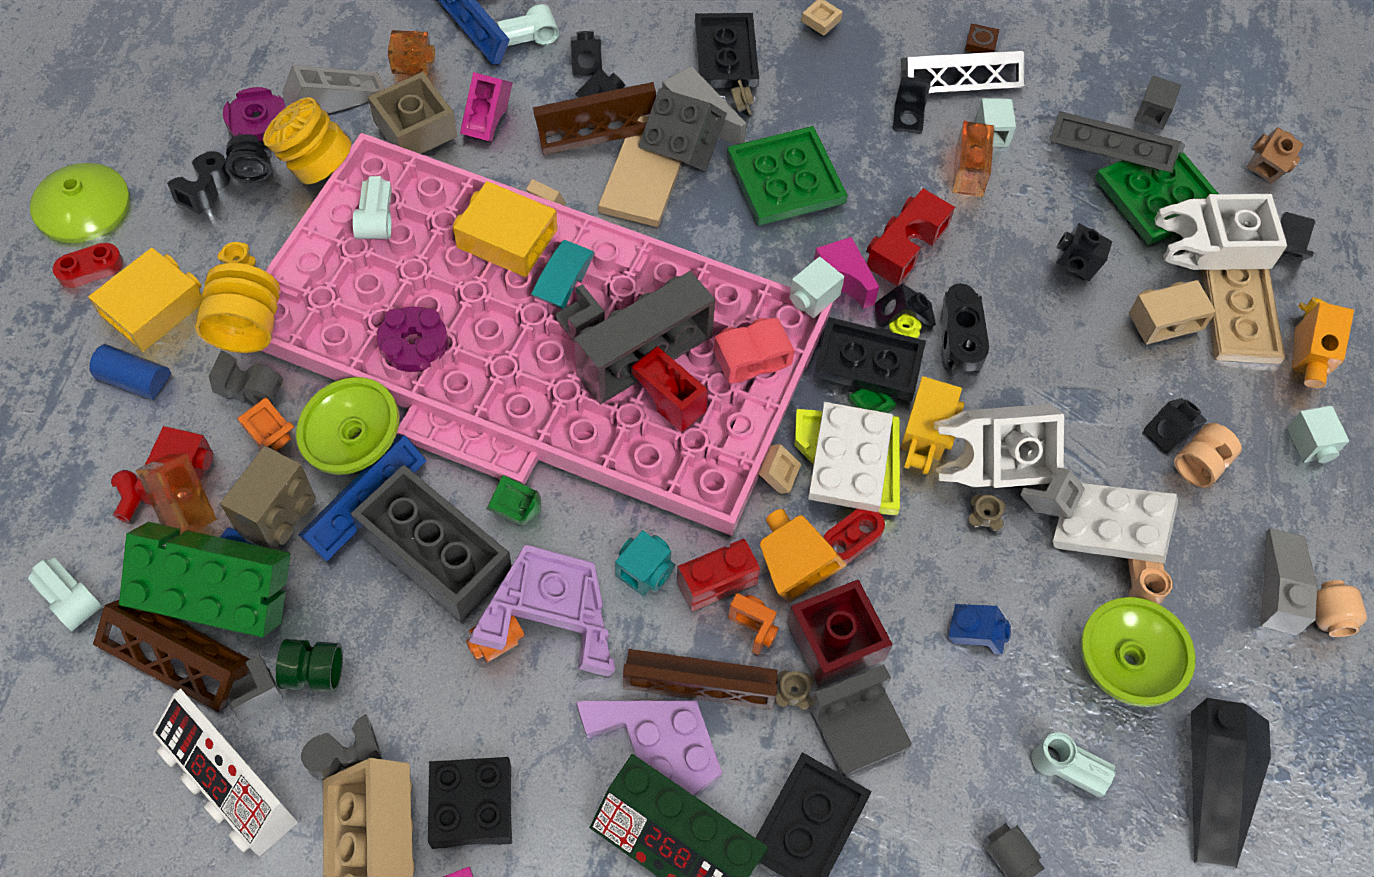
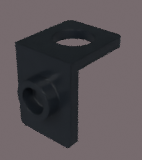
M594 31L576 32L577 36H571L573 75H594L600 68L602 69L600 35H594ZM590 51L595 55L596 61L591 68H583L579 65L578 56L581 52Z
M901 77L894 106L893 130L922 133L925 106L931 87V80ZM903 114H911L916 117L917 122L908 125L903 123L900 117Z
M1289 212L1283 213L1280 223L1287 247L1281 256L1300 261L1313 257L1314 252L1307 250L1315 220Z
M903 283L875 303L877 322L881 328H885L906 312L929 327L936 325L932 303L924 294L915 292ZM892 300H896L894 310L885 316L884 311L887 304Z
M1180 398L1169 401L1146 425L1144 432L1166 452H1170L1192 428L1204 425L1207 420L1201 415L1200 409L1187 399ZM1164 419L1172 420L1176 424L1177 432L1171 439L1163 438L1158 432V425Z

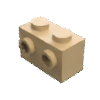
M1198 280L1188 283L1177 282L1168 288L1156 291L1154 289L1146 290L1137 296L1129 311V315L1145 345L1204 330L1216 313Z

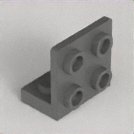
M660 88L652 106L639 147L681 161L697 170L706 172L727 113L712 103Z
M885 665L814 693L810 709L841 774L844 776L908 750L912 745L885 691L891 680Z

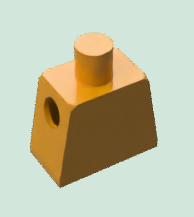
M1319 302L1295 327L1292 369L1295 372L1305 374L1304 384L1307 387H1325L1327 376L1343 363L1354 309Z
M778 509L766 517V522L772 533L760 541V547L778 594L789 603L847 566L841 556L803 515L790 520L784 509Z

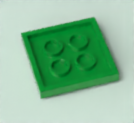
M814 126L727 147V157L758 226L845 204L848 195Z
M1184 152L1178 155L1172 173L1126 161H1119L1098 170L1095 176V180L1148 246L1177 234L1155 224L1154 218L1159 209L1189 199H1206L1209 194H1219ZM1171 214L1165 217L1164 219L1168 220L1177 217L1180 214Z

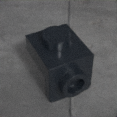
M600 68L575 94L579 98L621 89L626 84L614 72L609 76Z

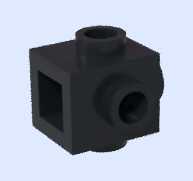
M1078 223L1071 233L1066 231L1059 240L1056 248L1060 252L1056 263L1067 271L1090 281L1107 261L1113 241L1100 235L1096 230Z

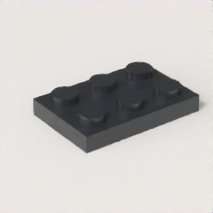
M695 13L694 24L698 73L712 88H735L739 86V79H741L743 87H758L759 70L753 13Z
M829 317L813 377L912 401L926 340Z
M802 752L756 836V839L768 846V853L759 867L776 877H828L872 791Z

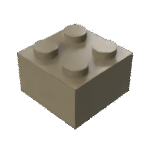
M424 72L368 96L373 121L391 144L422 154L458 137L453 110Z
M264 445L220 502V505L234 529L243 538L261 547L277 550L280 545L285 544L290 539L293 527L300 517L309 513L316 496L300 463Z

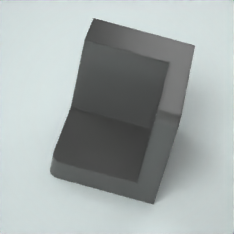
M1152 76L1134 121L1163 130L1173 111L1181 84Z
M583 284L576 287L577 302L557 312L555 315L556 321L573 342L574 338L583 329L590 326L594 327L605 320V311Z
M260 655L245 662L250 674L233 682L229 694V706L240 721L283 699L268 666Z

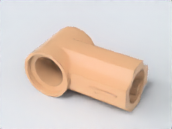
M1128 558L1132 583L1128 597L1142 598L1160 605L1173 586L1170 575L1164 570V564ZM1146 587L1151 588L1154 592L1149 591Z

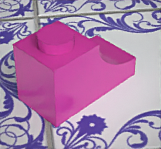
M473 72L460 134L492 142L497 124L503 113L507 111L513 82Z
M852 237L816 248L814 261L820 256L845 276L841 292L854 298L862 309L875 305L879 285Z

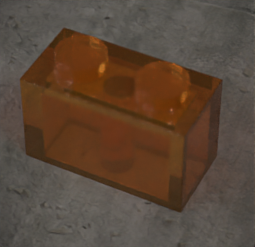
M963 121L956 144L952 193L983 197L991 175L994 125Z
M187 453L168 454L136 469V473L162 525L180 528V534L187 530L195 532L217 520Z

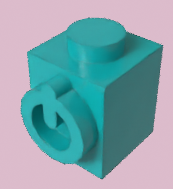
M642 530L635 539L629 538L619 551L620 556L615 561V576L644 597L650 589L657 592L666 583L676 564L671 561V550L668 544L659 536H650Z

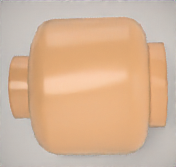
M1332 580L1321 585L1322 589L1317 591L1315 621L1318 628L1328 632L1329 636L1347 637L1357 634L1360 631V627L1367 621V614L1360 590L1354 586L1345 585L1342 580Z

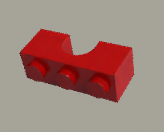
M924 188L915 198L910 196L903 205L901 214L898 217L893 216L885 226L882 236L880 238L875 236L868 245L866 253L869 254L867 260L869 269L895 286H899L915 267L921 248L909 239H920L933 246L949 227L955 206Z

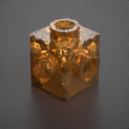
M391 31L387 53L392 74L416 75L424 72L428 76L430 63H435V46L430 45L428 32Z

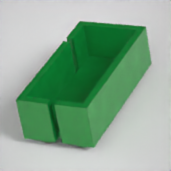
M147 522L126 533L119 605L264 638L282 623L286 592L280 589L287 585L291 553L189 530L180 534V528Z

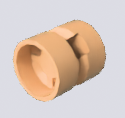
M1208 423L1176 455L1174 465L1178 473L1189 483L1202 488L1211 487L1242 452V445L1237 436L1227 427L1218 423Z

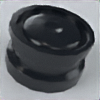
M238 135L227 142L226 172L240 182L258 183L266 180L271 173L272 151L264 145V141H258L257 136Z

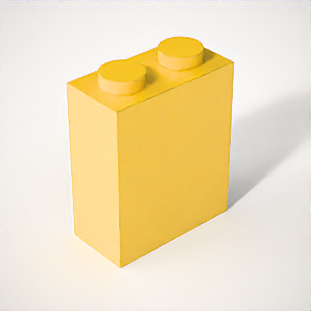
M489 181L485 182L480 191H476L472 195L468 208L463 215L457 216L453 224V232L458 249L524 277L528 276L558 230L556 209Z
M152 247L88 296L98 315L142 353L195 311L203 300L199 290L202 285L198 279L190 272L184 274L170 255L165 254L162 256Z

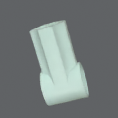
M543 4L533 6L525 16L496 22L510 39L508 46L533 40L537 44L548 45L559 37V30L551 9Z
M369 176L366 181H362L359 209H355L353 213V233L355 239L390 240L391 238L390 202L392 187L391 183L382 179L381 176Z
M55 557L50 560H42L32 568L28 579L42 597H45L51 604L48 607L71 632L103 607L81 582L77 583Z
M1061 732L1048 735L1034 747L1031 754L1032 764L1041 774L1047 776L1056 775L1099 798L1106 794L1116 773L1115 765L1076 746V743L1070 736ZM1048 747L1054 748L1059 753L1060 762L1051 758Z

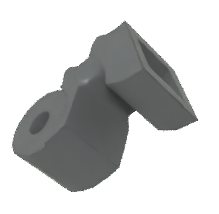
M221 350L209 374L212 392L226 399L235 397L241 402L248 399L255 404L266 397L273 405L277 392L283 383L282 376L276 371L260 364H254L248 370L242 371L237 365V359Z
M366 714L360 717L352 727L356 740L351 747L346 748L342 746L329 733L313 737L307 742L301 753V761L314 778L323 780L338 773L341 767L347 769L368 758L382 759L373 726Z

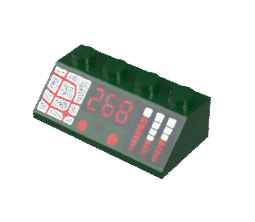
M634 754L630 755L609 786L589 827L657 877H753L768 853V846Z

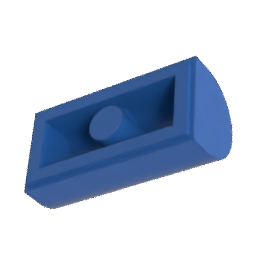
M103 344L95 350L89 365L93 378L153 401L172 374L166 366L107 344Z

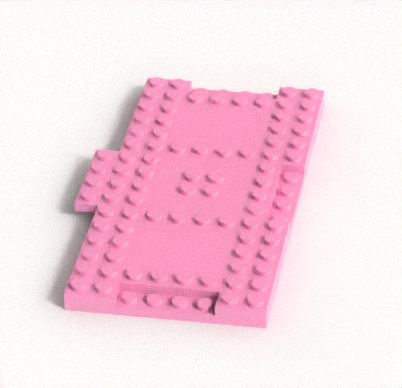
M360 133L351 146L345 161L333 172L266 269V272L279 282L281 293L277 302L278 308L274 315L275 324L272 340L268 347L261 351L336 381L351 377H363L379 382L392 394L397 405L409 409L398 427L396 436L405 435L414 446L497 479L504 475L525 485L539 460L733 536L758 480V473L828 322L833 302L815 318H812L805 311H800L793 305L789 299L791 287ZM369 176H381L382 179L391 183L390 213L392 230L390 240L355 239L353 213L355 209H359L362 181H366ZM486 181L556 209L558 230L527 277L458 249L456 246L453 232L454 221L458 215H463L469 206L472 195L476 191H480ZM563 240L595 252L582 283L577 281L566 307L577 302L576 287L583 284L605 311L606 320L614 311L627 308L635 303L643 294L658 290L675 276L680 277L688 271H691L715 298L712 338L674 360L708 389L707 411L683 432H680L657 411L654 400L640 382L635 383L600 405L578 378L574 342L556 321V313L563 309L531 295L545 266ZM405 307H423L436 310L440 315V319L445 324L448 336L447 350L441 359L438 356L436 360L430 363L431 367L417 372H405L392 367L391 362L381 355L377 343L378 329L385 320V314L389 310ZM760 318H779L795 350L792 364L779 371L759 374L746 381L728 383L713 351L715 336L729 327H748ZM411 334L406 337L408 344H414L415 339L421 338L417 334Z

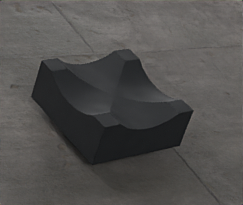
M509 757L429 761L428 843L431 849L472 844H512L511 763Z

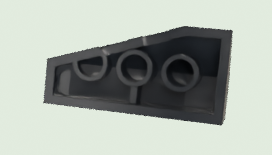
M1206 698L1191 711L1194 863L1235 869L1242 853L1271 759L1269 721L1245 703Z

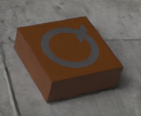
M971 23L964 51L970 53L995 52L1000 29Z

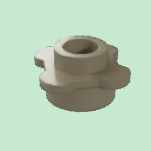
M739 79V86L731 89L738 112L747 110L748 114L751 115L749 105L755 104L750 87L743 88L741 79Z
M993 495L973 496L970 501L973 509L972 514L968 517L969 523L973 527L986 526L990 527L993 531H999L1004 525L1001 516L1006 508L1005 503ZM984 511L990 512V515H985Z
M781 671L777 675L779 692L776 696V704L780 707H786L787 705L798 706L801 710L810 708L812 702L810 690L814 684L813 677L808 673L798 671ZM796 687L798 689V692L793 693L791 691V688Z

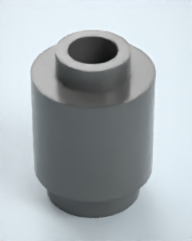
M1005 823L987 836L991 844L985 849L1006 877H1034L1045 869L1039 861L1042 857L1018 825L1010 829L1007 823Z

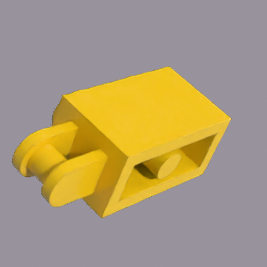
M922 376L900 449L908 451L904 468L915 467L923 470L922 474L928 475L932 460L940 461L944 449L951 451L955 437L938 434V431L934 430V422L948 419L963 411L965 402L959 401L961 387Z

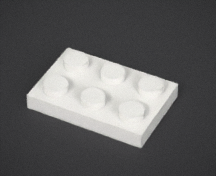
M824 402L808 500L879 512L893 414Z
M1081 483L1085 490L1071 519L1059 517L1053 539L1056 549L1165 563L1178 504L1177 494Z

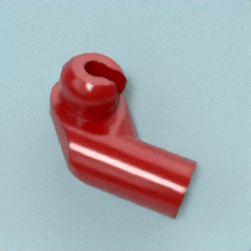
M121 470L115 473L111 479L112 487H116L121 496L113 516L126 523L131 521L142 501L134 489L138 477L129 470Z

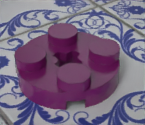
M263 87L241 90L236 93L237 98L231 104L227 101L224 105L223 119L226 127L233 137L238 135L257 136L258 141L263 142L264 133L271 121L286 108L284 100L279 95L278 97L273 95L270 89ZM254 112L260 113V116L251 118L253 117Z
M405 307L391 309L385 314V320L381 323L377 332V343L381 355L391 362L392 367L405 372L422 371L431 367L430 363L436 360L438 356L441 359L445 354L448 346L447 331L436 310L423 307ZM411 334L421 336V338L415 339L414 344H408L406 339Z

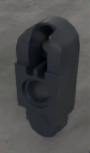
M954 284L949 288L948 292H945L943 298V318L941 321L943 362L951 370L980 371L989 353V340L982 296L978 297V293H975L974 289L967 284Z

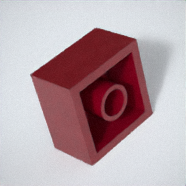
M859 579L792 605L790 608L787 624L819 688L885 661L893 645Z

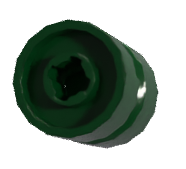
M284 639L281 643L276 662V683L278 688L301 690L307 684L311 691L336 692L343 666L341 643L319 641L311 647L308 640Z

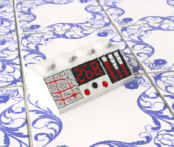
M179 689L171 698L152 733L162 744L156 751L170 767L176 763L179 764L185 771L179 778L194 795L200 791L203 792L209 800L204 805V808L218 824L226 819L234 830L228 836L243 853L250 848L260 857L298 822L182 689Z

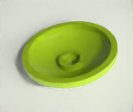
M97 163L71 164L52 172L40 182L30 200V214L37 228L47 237L66 243L86 242L105 235L122 221L130 205V192L123 177L108 166Z
M345 378L327 385L309 400L300 414L296 428V440L302 456L314 468L328 474H350L367 468L386 453L396 437L400 419L396 400L386 387L368 378Z
M1123 597L1106 602L1092 613L1084 625L1081 634V655L1087 672L1105 693L1123 703L1138 707H1153L1165 704L1181 694L1193 677L1196 656L1194 645L1187 629L1172 612L1153 601L1136 597ZM1125 656L1132 657L1135 665L1129 664L1125 660Z

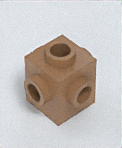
M1277 127L1268 136L1262 134L1252 147L1255 153L1246 168L1272 184L1296 167L1301 159L1298 153L1304 144L1291 133Z

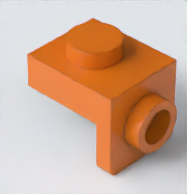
M266 397L237 418V422L260 449L265 445L278 451L292 440L289 434L294 429L291 422L287 423Z
M736 593L730 604L728 619L758 633L754 640L752 653L759 656L764 645L770 648L779 630V627L774 625L777 615L776 611L766 607L760 599L754 596H743Z

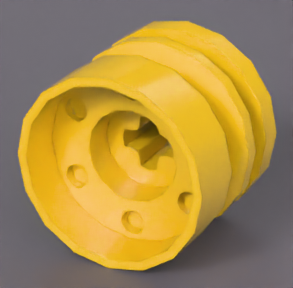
M310 97L299 99L283 109L271 121L263 137L264 145L270 151H273L279 160L286 161L287 168L301 183L306 185L317 183L332 174L345 161L352 145L350 137L337 123L330 121L328 113L321 109L320 104L315 99Z
M225 263L211 268L205 279V287L202 292L203 300L199 306L195 323L197 335L206 343L230 352L251 353L268 347L272 340L275 324L274 315L278 308L277 302L281 293L279 282L266 271L247 264Z

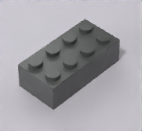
M688 271L680 277L675 276L658 290L643 294L635 303L627 308L614 311L606 320L596 326L583 329L574 338L578 378L601 405L639 382L632 375V366L657 346L675 360L712 338L715 298L691 271Z
M405 465L400 467L350 514L357 532L460 621L505 578L512 566L509 551Z

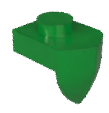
M502 475L486 510L518 525H526L541 513V496L537 490H533Z

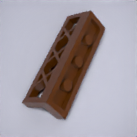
M654 82L533 107L543 156L642 135L647 122L642 123L637 120L641 116L649 115L656 98ZM619 121L624 123L617 129L608 128L611 122ZM589 127L593 129L589 135L582 136L577 134L583 128ZM563 135L560 141L547 143L546 136Z
M119 600L104 605L93 642L94 646L176 690L182 689L189 697L217 712L225 708L233 682L249 674V669L245 663L250 660L249 658L169 616L119 605ZM112 625L120 628L126 642L125 644L120 645L109 639ZM144 641L150 644L157 660L152 662L145 658L139 643ZM176 658L182 661L188 677L182 678L176 675L170 660ZM208 675L220 682L216 695L207 691L201 678L202 676Z
M629 649L626 664L624 663L623 689L773 710L777 696L778 685H776L778 670Z

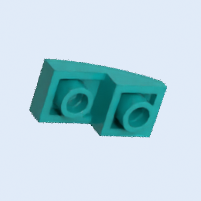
M563 240L545 266L531 295L564 309L577 281L582 283L595 252Z

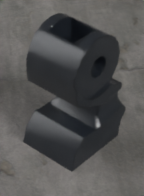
M216 151L203 153L192 161L197 176L195 182L189 181L184 177H177L167 182L174 202L199 215L206 209L212 208L213 199L218 197L217 190L224 188L230 182L231 176L225 169V158Z

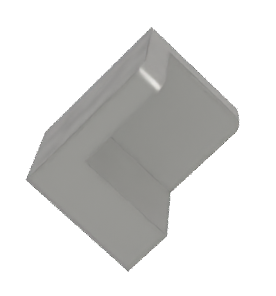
M1057 468L1051 482L1044 484L1041 491L1023 488L1020 495L1034 512L1071 519L1085 488L1071 470Z

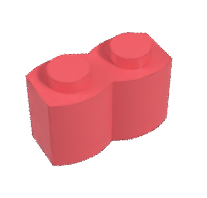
M760 318L748 327L726 328L719 335L715 336L713 348L728 383H738L749 380L759 374L772 373L784 369L792 364L795 352L779 318Z

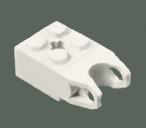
M1209 194L1206 199H1189L1161 208L1154 218L1157 226L1167 231L1175 232L1184 238L1181 241L1168 245L1166 253L1163 254L1164 260L1192 270L1272 269L1287 247L1272 194ZM1171 214H1180L1179 216L1168 220L1164 219L1165 217ZM1186 250L1182 254L1173 255L1177 251Z
M1051 404L966 410L948 419L934 422V430H937L938 434L963 438L965 443L964 451L960 457L935 468V477L939 481L959 482L972 487L992 486L993 488L1049 484L1057 468L1064 469V413Z

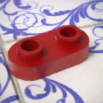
M99 243L59 257L55 261L52 270L62 286L75 288L114 275L122 268L123 257L115 245Z
M856 509L829 529L823 538L832 548L834 546H841L844 549V552L838 554L848 564L879 541L885 528V521L880 512ZM867 526L871 531L865 533L859 527Z

